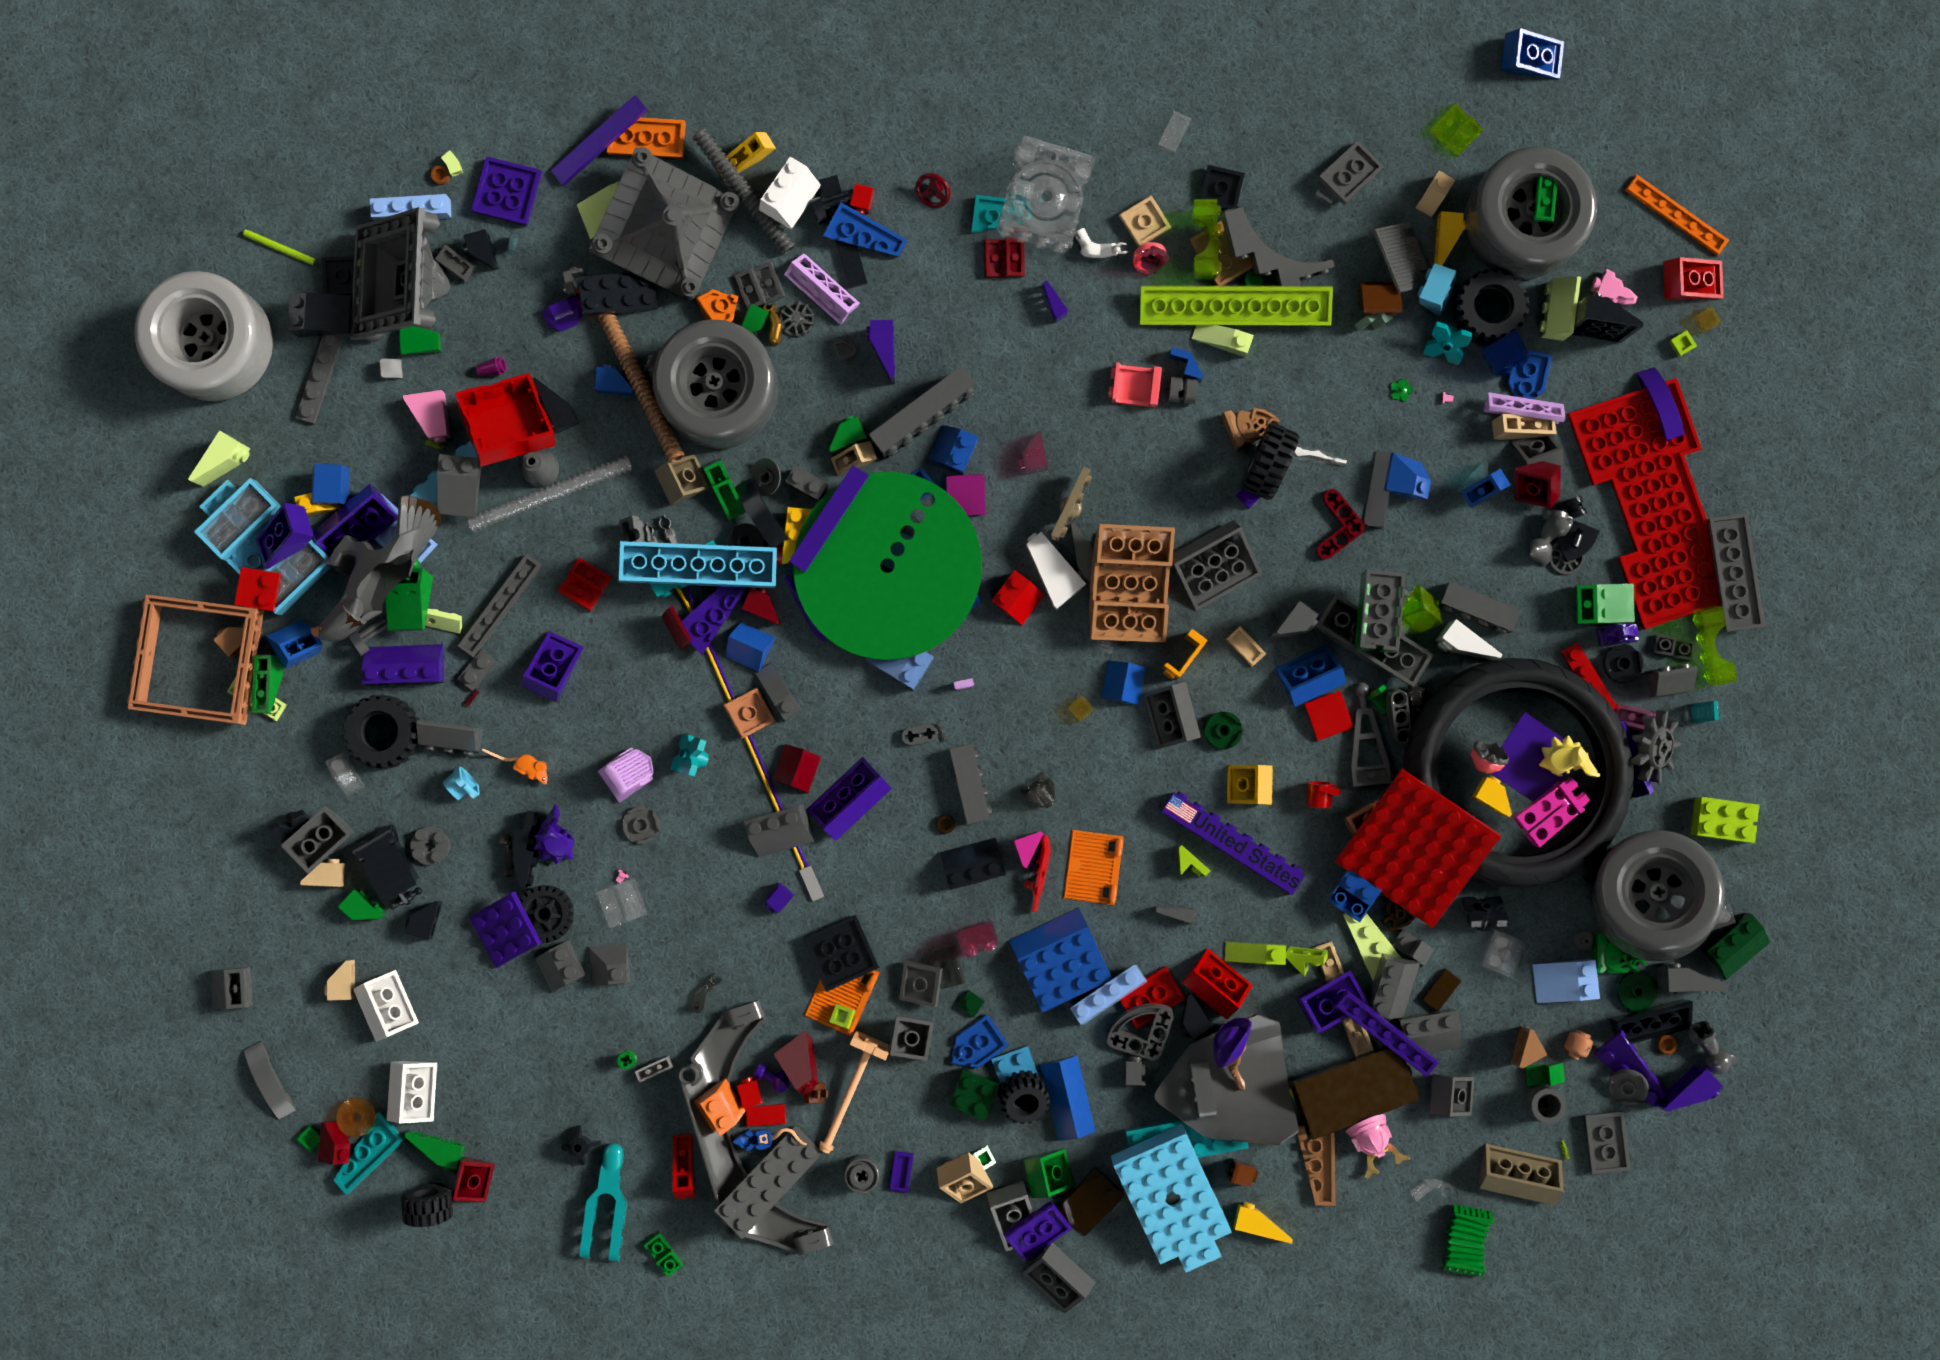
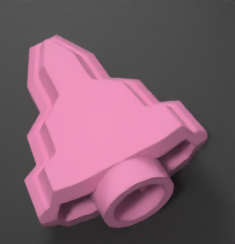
M1605 269L1601 278L1596 277L1594 279L1590 292L1602 294V297H1607L1613 302L1622 305L1635 304L1638 298L1630 289L1623 286L1622 281L1615 277L1614 272Z

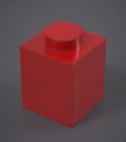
M855 184L850 208L863 215L865 213L869 214L874 196V188Z
M752 1077L741 1079V1083L737 1085L742 1107L747 1108L761 1104L763 1098L758 1079L753 1080Z

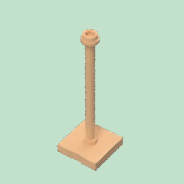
M857 1030L850 1045L861 1049L863 1055L825 1141H820L819 1149L825 1153H830L834 1148L831 1144L870 1056L874 1055L886 1061L891 1045Z

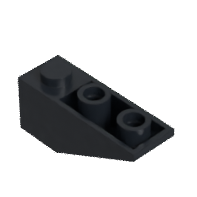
M535 377L532 378L538 395L542 399L540 404L545 412H548L553 430L555 429L560 433L580 424L572 406Z

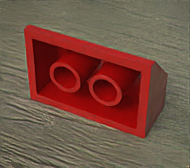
M1209 948L1182 981L1187 988L1226 1020L1240 1008L1253 986Z

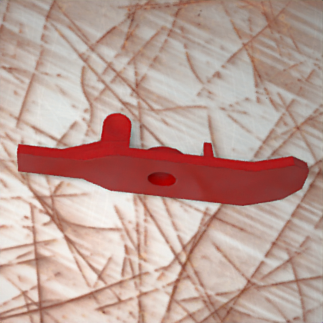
M1048 835L1042 836L1039 860L1035 862L1039 863V867L1035 871L1036 882L1026 881L1024 883L1025 888L1031 889L1033 893L1032 912H1037L1049 863L1051 849Z

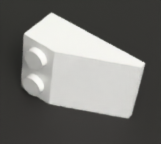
M1457 619L1449 622L1435 640L1438 643L1437 647L1444 652L1449 651L1487 660H1495L1503 655Z

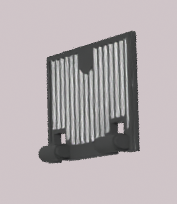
M1410 222L1373 230L1398 293L1418 289L1421 285L1425 286L1427 281L1425 279V271L1429 268L1416 236L1411 237L1409 234Z

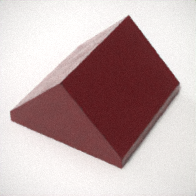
M785 744L772 780L809 793L821 757L807 750Z
M469 1157L460 1160L452 1191V1200L486 1202L495 1164Z

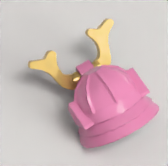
M1384 1114L1365 1119L1346 1130V1133L1352 1138L1351 1140L1357 1151L1367 1154L1368 1170L1365 1174L1367 1179L1373 1174H1379V1170L1375 1168L1373 1160L1377 1156L1380 1158L1386 1155L1385 1152H1393L1396 1164L1398 1165L1403 1160H1410L1409 1156L1401 1154L1392 1144L1388 1143L1392 1135L1386 1125V1116Z

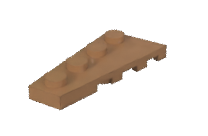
M1298 1125L1299 1133L1297 1134L1315 1205L1335 1206V1132L1312 1140L1307 1138L1304 1126Z

